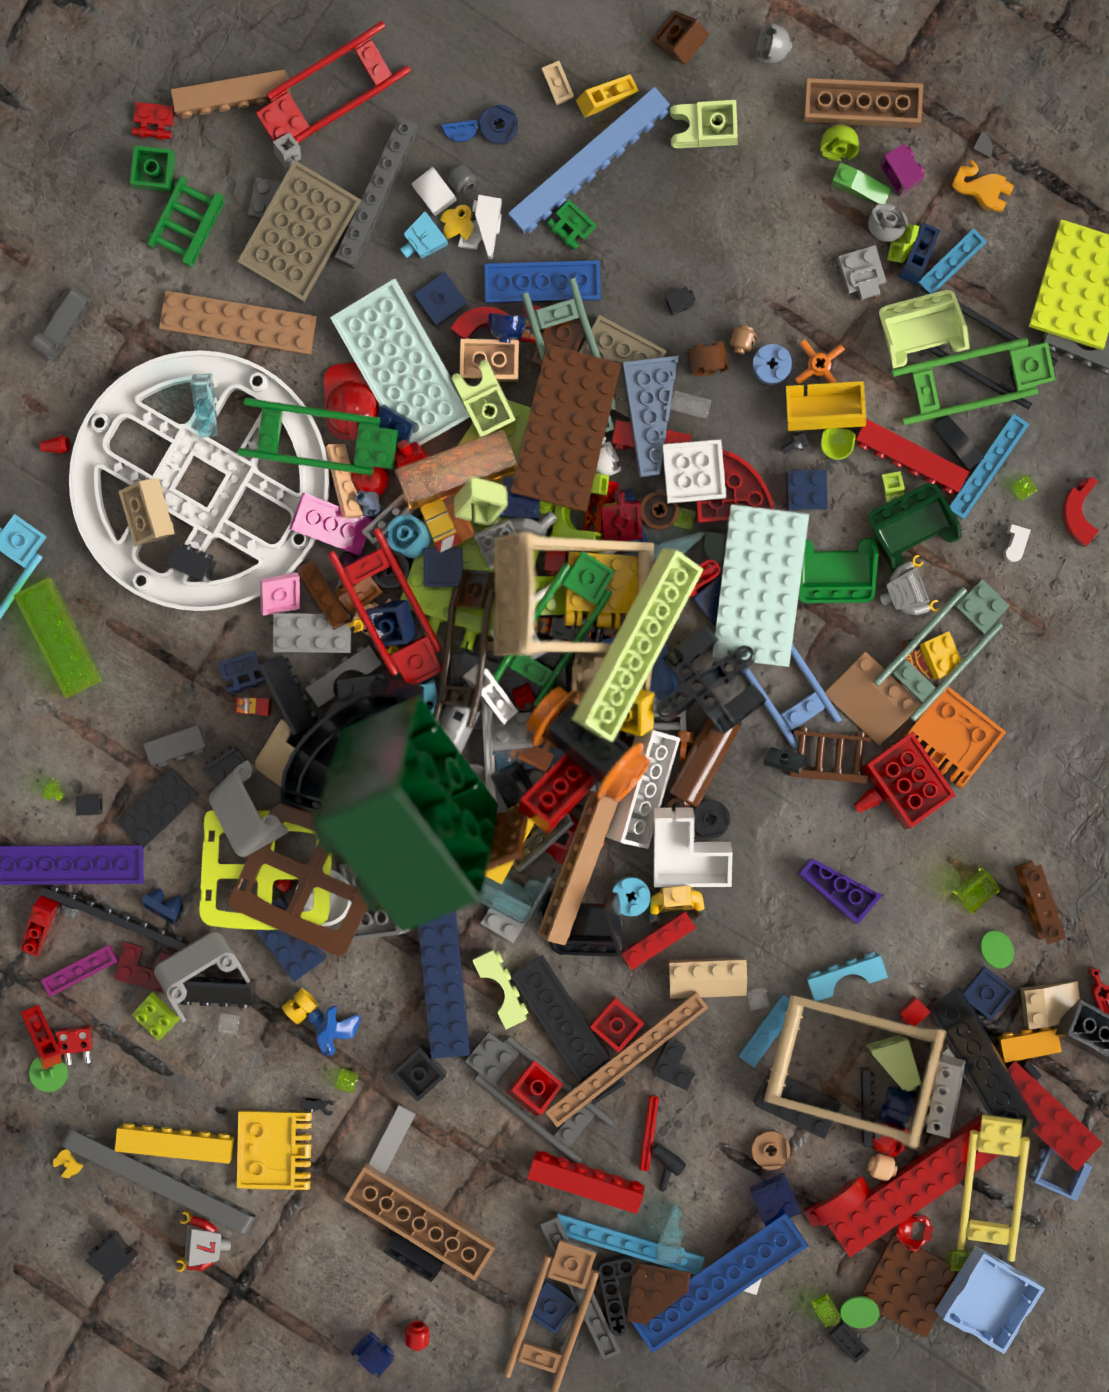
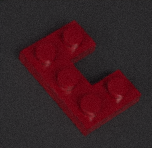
M125 941L114 979L165 993L154 975V969L139 965L144 946ZM162 951L158 963L172 954Z

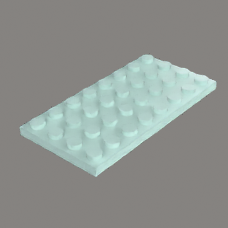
M396 279L391 280L330 317L380 407L385 404L416 422L408 442L409 444L418 442L419 445H422L470 417L454 382Z
M731 504L715 632L720 641H717L714 645L712 657L724 658L728 655L727 651L731 649L735 651L740 646L747 645L752 648L755 654V663L789 667L809 513ZM744 652L741 655V659L746 660L751 654Z

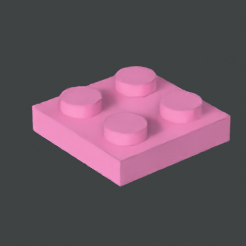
M298 573L260 579V601L263 616L300 609V576Z

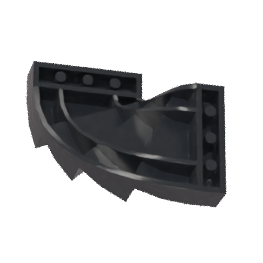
M373 680L364 692L348 695L334 702L325 715L313 724L291 753L282 774L280 787L281 803L312 812L318 811L327 782L326 770L333 761L341 731L350 725L415 696H420L424 701V687L395 680Z

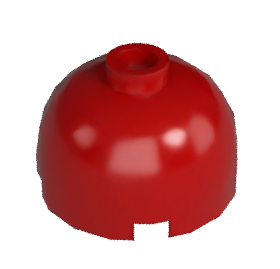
M374 466L372 476L351 472V480L357 492L361 490L364 492H376L378 496H381L388 487V475L382 467Z

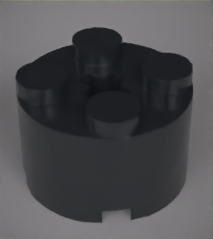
M391 550L407 580L411 570L409 561L404 555ZM386 569L372 575L375 582L383 588L398 589L401 587L395 574L390 573L388 575V570Z

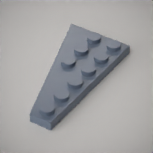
M679 356L622 363L639 477L660 474L663 445L666 439V428L669 420L673 396L672 391Z

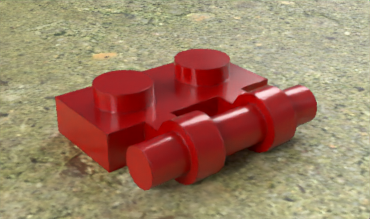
M136 102L134 122L141 124V127H133L132 135L140 136V138L156 137L157 140L171 139L172 132L165 131V126L173 127L174 106ZM148 124L158 125V129H148Z

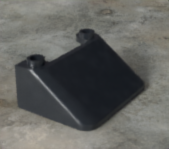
M553 891L547 892L537 910L541 922ZM617 892L606 893L603 898L604 904L581 903L566 945L549 942L552 950L560 955L618 956L622 946L620 899Z

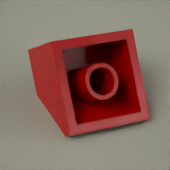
M534 1060L517 1076L506 1092L533 1115L538 1116L542 1115L564 1084Z

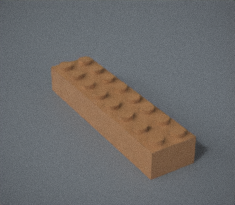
M365 1163L345 1195L344 1200L474 1281L495 1249L496 1242L391 1177L378 1171L368 1163Z

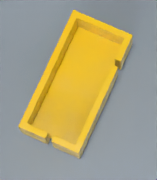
M864 381L807 385V396L805 397L804 385L786 386L788 431L866 426Z

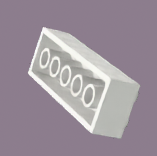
M650 730L643 736L635 735L632 747L642 742L644 744L642 753L651 762L638 783L618 802L610 828L607 831V838L633 846L649 848L654 831V808L661 807L679 745V737L655 730Z

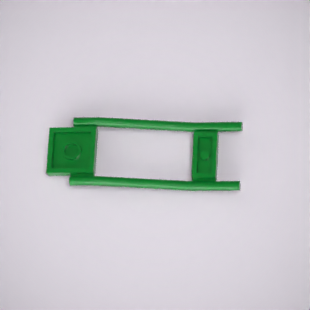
M245 398L244 400L245 406L263 408L257 445L258 451L239 448V456L371 476L374 473V466L393 469L398 430L380 428L379 417ZM282 411L360 422L354 458L355 464L351 465L277 454Z
M581 551L572 567L563 563L555 579L534 609L533 625L559 585L562 584L596 605L572 641V643H581L612 595V592L606 589V586L615 571L584 551ZM565 652L553 671L526 654L505 655L492 677L498 683L508 666L541 686L543 689L533 704L537 707L548 695L574 652Z

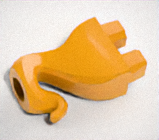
M973 160L969 162L971 167L960 166L952 183L953 189L957 193L974 197L980 207L988 212L993 210L1002 213L1007 202L998 199V196L1002 193L1009 197L1014 185L1005 181L1006 177L998 174H987L971 182H965L964 178L966 176L977 174L978 166Z

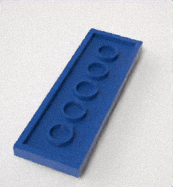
M600 260L485 264L486 303L523 302L521 294L527 292L531 302L568 301L574 299L568 281L576 278L582 301L601 300Z

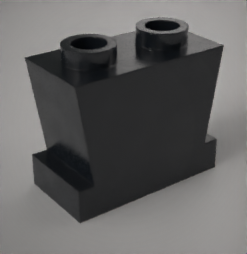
M118 1231L113 1235L109 1233L102 1240L104 1244L99 1248L96 1245L88 1253L89 1258L86 1260L88 1264L103 1274L101 1279L106 1284L138 1254L134 1248L129 1249Z

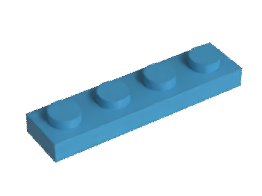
M973 228L918 284L928 294L935 293L987 241Z
M783 993L738 1055L752 1067L756 1066L782 1030L783 1025L781 1024L784 1023L786 1016L784 1012H787L790 1000Z

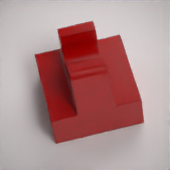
M529 683L511 691L517 707L523 710L525 709L524 704L529 702L533 706L535 698Z

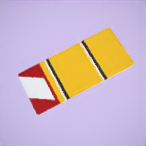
M442 498L420 508L439 553L460 544L459 537Z

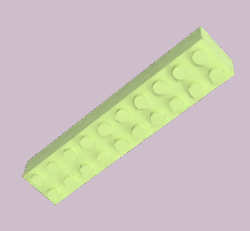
M668 548L662 549L572 718L573 721L600 738L610 741L614 740L703 571L702 568L679 551Z

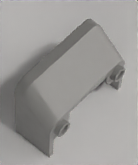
M218 931L207 933L159 962L154 968L155 977L182 1022H185L186 1019L177 1004L183 1001L187 994L183 982L211 965L217 963L219 968L225 972H230L237 968L246 983L250 982L228 943Z

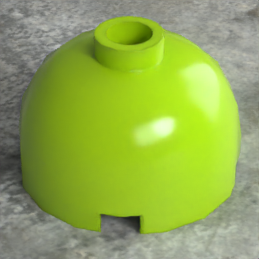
M843 124L830 127L821 138L820 150L822 155L833 161H841V158L847 157V160L854 158L859 152L858 135L852 128Z

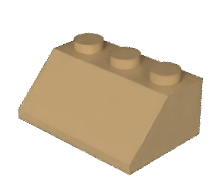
M158 478L138 481L118 491L135 547L175 534Z

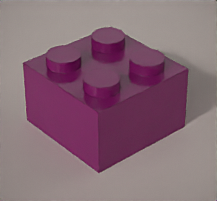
M905 143L886 154L879 164L899 197L918 186L925 177L922 165L916 163L913 158L915 157L914 152Z

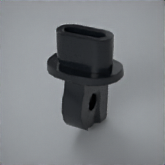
M800 431L797 434L792 433L793 441L783 446L781 450L786 454L798 446L800 451H803V447L810 443L804 432Z

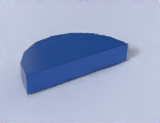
M479 119L441 124V127L448 139L454 142H465L476 135L479 129Z

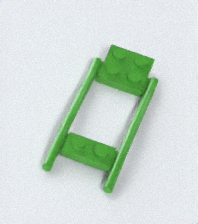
M1027 337L892 369L893 377L912 372L917 402L921 413L902 418L904 426L1037 395L1038 389L1036 385L1055 381L1048 342L1028 346ZM1009 350L1017 392L939 409L932 367Z

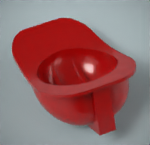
M356 362L336 364L326 371L324 376L325 410L377 417L380 410L379 403ZM326 418L327 426L336 438L340 440L357 439L360 422Z

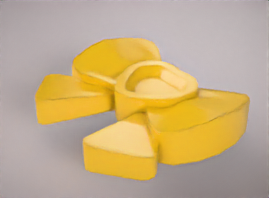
M68 1149L62 1150L57 1158L53 1159L54 1167L63 1163L67 1167L62 1174L64 1178H70L71 1175L77 1174L83 1167V1164L76 1162L74 1157L71 1156V1151Z

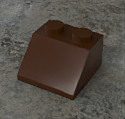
M674 11L651 41L673 60L686 64L698 48L703 45L709 33L697 19Z

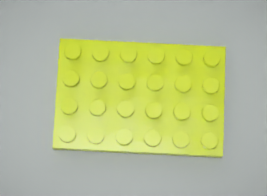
M1062 219L1059 221L1028 327L1103 350L1109 333V234Z

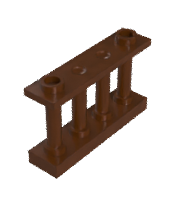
M797 727V730H792V734L799 735L798 754L805 755L806 735L818 736L816 762L813 770H805L804 766L800 774L789 771L788 776L867 784L868 776L863 775V771H861L864 741H871V737H866V733L855 732V736L809 732V728ZM826 737L837 738L835 765L832 768V772L824 771L825 768H823ZM845 739L856 740L854 768L851 770V774L843 773L844 770L842 769Z
M1030 861L1015 866L1014 870L1038 940L1045 938L1048 945L1066 939L1042 865L1035 866L1034 862Z

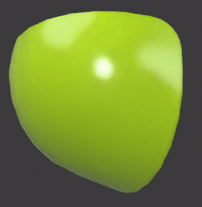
M845 428L825 429L821 440L822 450L831 459H844L852 453L856 435Z

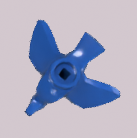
M332 1006L326 1010V1019L320 1009L309 1014L307 1019L317 1030L316 1040L321 1050L320 1053L326 1056H331L335 1053L336 1049L333 1039L353 1038L360 1024V1015L352 1016L342 1022H336L337 1006Z

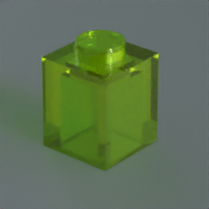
M828 1293L812 1302L814 1310L825 1327H832L839 1323V1319L842 1316Z

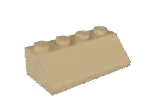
M745 957L668 960L670 999L689 998L695 992L700 997L747 995V961Z

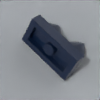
M161 888L155 889L143 896L140 903L141 906L169 923H175L181 907L180 895L170 898L164 905H162L163 891Z

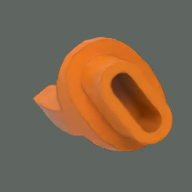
M678 731L677 737L680 738L679 745H681L679 761H684L687 746H691L694 743L692 741L693 732Z

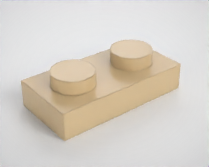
M560 61L542 68L556 105L574 98Z

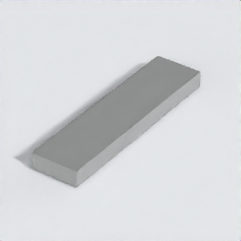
M398 1105L369 1162L370 1166L383 1174L386 1173L416 1115L415 1112Z

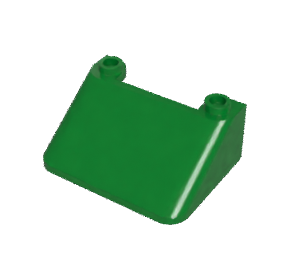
M875 537L861 539L858 543L857 551H814L813 542L806 538L798 594L799 600L803 603H865L871 601L875 596L878 550Z

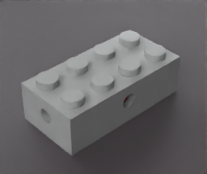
M273 613V652L352 653L353 627L349 628L348 623L333 630L323 614ZM347 614L350 618V622H352L353 615Z

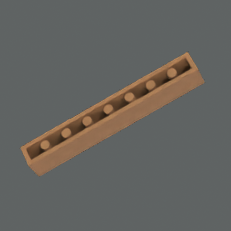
M590 790L537 933L538 936L549 942L566 945L617 808L618 802H614L608 796L598 799L597 792Z

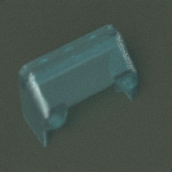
M552 867L545 882L538 879H530L524 888L506 878L500 884L486 877L482 900L479 902L518 923H526L531 918L552 880L556 868Z

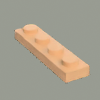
M328 444L325 447L328 461L350 464L345 444ZM331 469L342 518H360L363 514L360 504L355 500L357 490L352 483L351 472Z

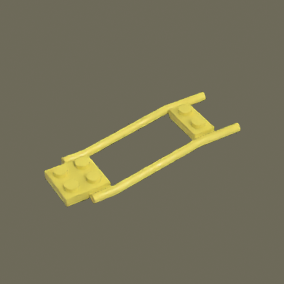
M982 1115L980 1132L976 1130L970 1132L957 1244L958 1254H964L966 1238H968V1240L1007 1245L1008 1243L1007 1260H1015L1030 1142L1028 1137L1020 1138L1022 1120ZM976 1150L978 1152L1015 1157L1020 1155L1011 1227L1007 1224L972 1219L968 1221Z

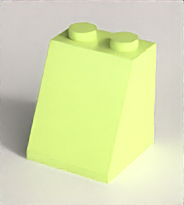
M900 1034L866 1044L867 1049L903 1090L912 1091L917 1089L918 1085H922L909 1040L904 1035Z

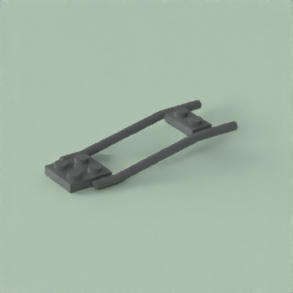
M488 1030L470 1052V1055L465 1058V1062L479 1072L473 1080L575 1163H581L582 1158L568 1147L593 1119L594 1115L608 1126H611L614 1120L597 1106L593 1105V1103L589 1102L563 1122L554 1132V1135L549 1133L493 1085L496 1084L520 1053L531 1063L534 1060L562 1082L564 1084L562 1089L567 1093L574 1088L510 1035L503 1042Z

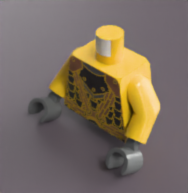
M690 886L662 888L651 897L650 914H648L649 926L655 921L657 926L661 924L659 912L692 909L696 910L697 923H699V918H704L705 922H707V911L704 909L701 892L693 890Z

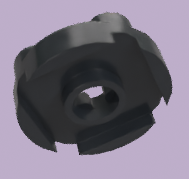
M705 800L698 807L694 808V829L701 836L717 838L728 829L730 814L721 802ZM708 814L716 816L714 824L706 822L705 819L708 818Z

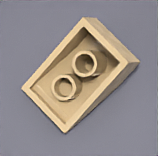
M1078 981L1020 988L1024 1025L1028 1029L1059 1025L1063 1015L1080 999Z

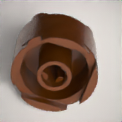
M723 342L712 343V346L707 347L705 344L694 345V348L688 349L687 356L690 376L714 375L719 369L720 373L729 370Z
M654 491L648 494L641 503V520L645 526L652 530L661 531L668 529L678 517V503H667L666 491ZM658 506H661L662 511H664V514L661 513L658 516L656 515V511L654 510V508L657 509Z

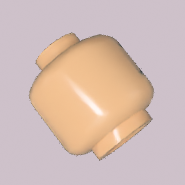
M878 1153L875 1156H871L867 1170L870 1171L872 1177L888 1181L891 1177H895L898 1167L895 1166L894 1158Z

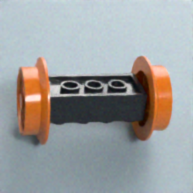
M561 687L555 688L541 701L526 724V729L534 735L532 744L539 746L548 739L602 784L597 792L598 799L608 796L614 802H619L633 789L650 765L651 760L642 753L644 744L640 742L630 749L616 736L613 741L596 736L572 720L579 707L576 705L580 695L579 691L574 690L568 693Z

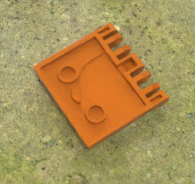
M948 686L903 737L913 732L915 736H918L917 740L919 742L923 740L927 743L924 747L927 753L933 748L934 750L929 754V757L937 768L947 759L948 761L940 769L942 775L954 764L957 769L949 776V781L953 782L963 772L954 783V785L962 789L1002 739L1006 731Z

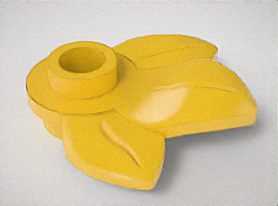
M459 205L455 209L446 210L441 215L440 221L445 223L444 235L446 239L452 238L459 233L465 240L471 237L474 225L471 221L472 210L470 207ZM465 211L464 216L460 217V213Z

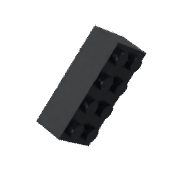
M769 1068L753 1101L754 1105L825 1139L833 1120L764 1101L768 1086L767 1080H769L771 1074ZM786 1075L784 1082L786 1086H783L781 1098L838 1113L841 1106L839 1100Z

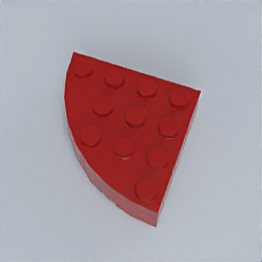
M722 449L726 498L696 501L697 524L729 522L731 504L774 509L770 492L758 472L738 455Z

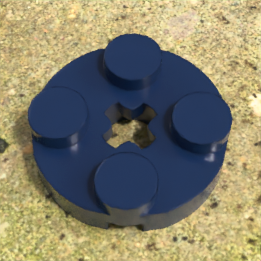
M505 105L489 107L480 118L481 133L492 144L506 145L516 136L518 131V120L514 111ZM500 120H502V125L504 127L496 129V125H494V122H499Z

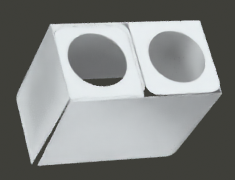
M433 167L411 183L414 190L434 216L457 201L456 197H454L455 195Z

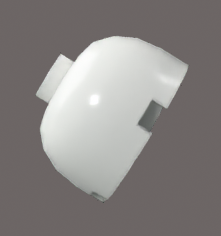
M604 437L595 473L610 476L620 472L621 466L617 467L616 462L619 461L617 453L610 441L605 442L607 438Z

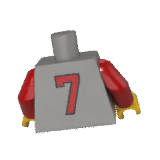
M185 1211L182 1214L187 1216V1220L180 1219V1223L186 1224L190 1222L191 1225H187L185 1258L181 1257L176 1261V1263H182L183 1266H179L177 1271L182 1272L185 1268L192 1271H203L213 1265L214 1262L219 1261L220 1251H230L231 1241L230 1239H221V1233L217 1230L216 1226L206 1219L192 1216L191 1212Z

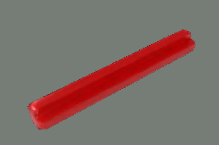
M649 1095L639 1161V1170L648 1171L650 1166L659 1097L656 1095Z

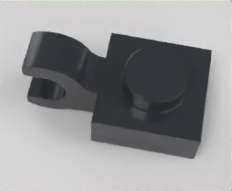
M302 1097L300 1100V1108H304L306 1112H315V1110L320 1109L327 1116L333 1114V1111L326 1109V1105H334L333 1100L324 1101L310 1097Z

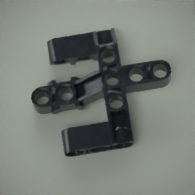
M709 626L699 629L663 657V660L683 684L657 704L656 712L663 721H671L697 701L722 734L731 730L761 707L767 699L756 685L753 684L723 706L712 692V689L724 684H730L735 677L749 669L748 667L755 661V654L752 648L742 645L735 651L731 649L727 651L728 655L719 662L717 660L714 661L712 667L697 673L691 662L703 653L705 655L708 649L715 645L717 641H720ZM744 652H749L751 655L748 659H741V655ZM734 664L735 669L733 671H726V666ZM683 669H690V673L687 676L681 675ZM696 683L702 684L701 689L698 691L692 690ZM685 695L686 700L683 703H678L677 698ZM708 698L714 699V702H713L712 705H710V706H705V705H704V702H705L706 699H708ZM670 707L671 711L669 714L663 715L661 713L663 708Z

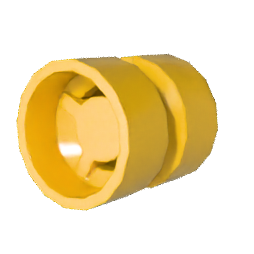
M300 988L294 994V999H289L282 1006V1009L292 1021L300 1024L307 1017L306 1013H311L318 1007V1003L309 992Z

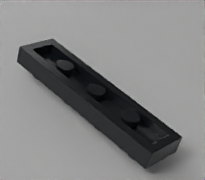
M860 1067L861 1120L872 1123L875 1122V1113L871 1111V1103H874V1091L871 1092V1084H874V1073L868 1067ZM862 1129L863 1146L872 1147V1138H875V1132Z

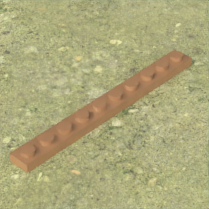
M695 992L548 1108L545 1113L556 1127L560 1126L707 1010L708 1006L698 993Z

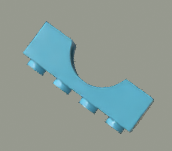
M871 952L865 954L863 959L857 960L853 958L845 961V965L838 966V964L827 967V971L820 972L818 970L809 973V977H806L813 1000L817 1002L832 997L836 983L846 975H860L869 983L888 978L881 956Z

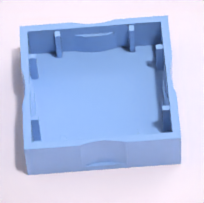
M975 1245L935 1311L943 1320L965 1332L974 1334L982 1342L1005 1354L1018 1333L1023 1320L1031 1312L1045 1288L1032 1277Z

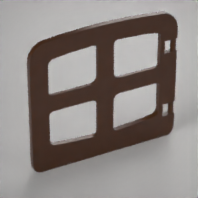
M282 804L274 807L268 814L276 816L282 824L288 822L313 831L312 818L314 814ZM273 842L250 854L239 876V880L229 897V907L339 957L344 956L350 947L368 906L361 898L358 887H353L324 874L323 866L329 854L320 847L319 843L307 864H301L272 851L271 846ZM264 864L297 877L299 880V885L286 910L266 902L252 892L253 884ZM244 879L249 881L245 892L239 890ZM314 888H322L351 902L344 921L338 930L323 927L301 918L303 909Z

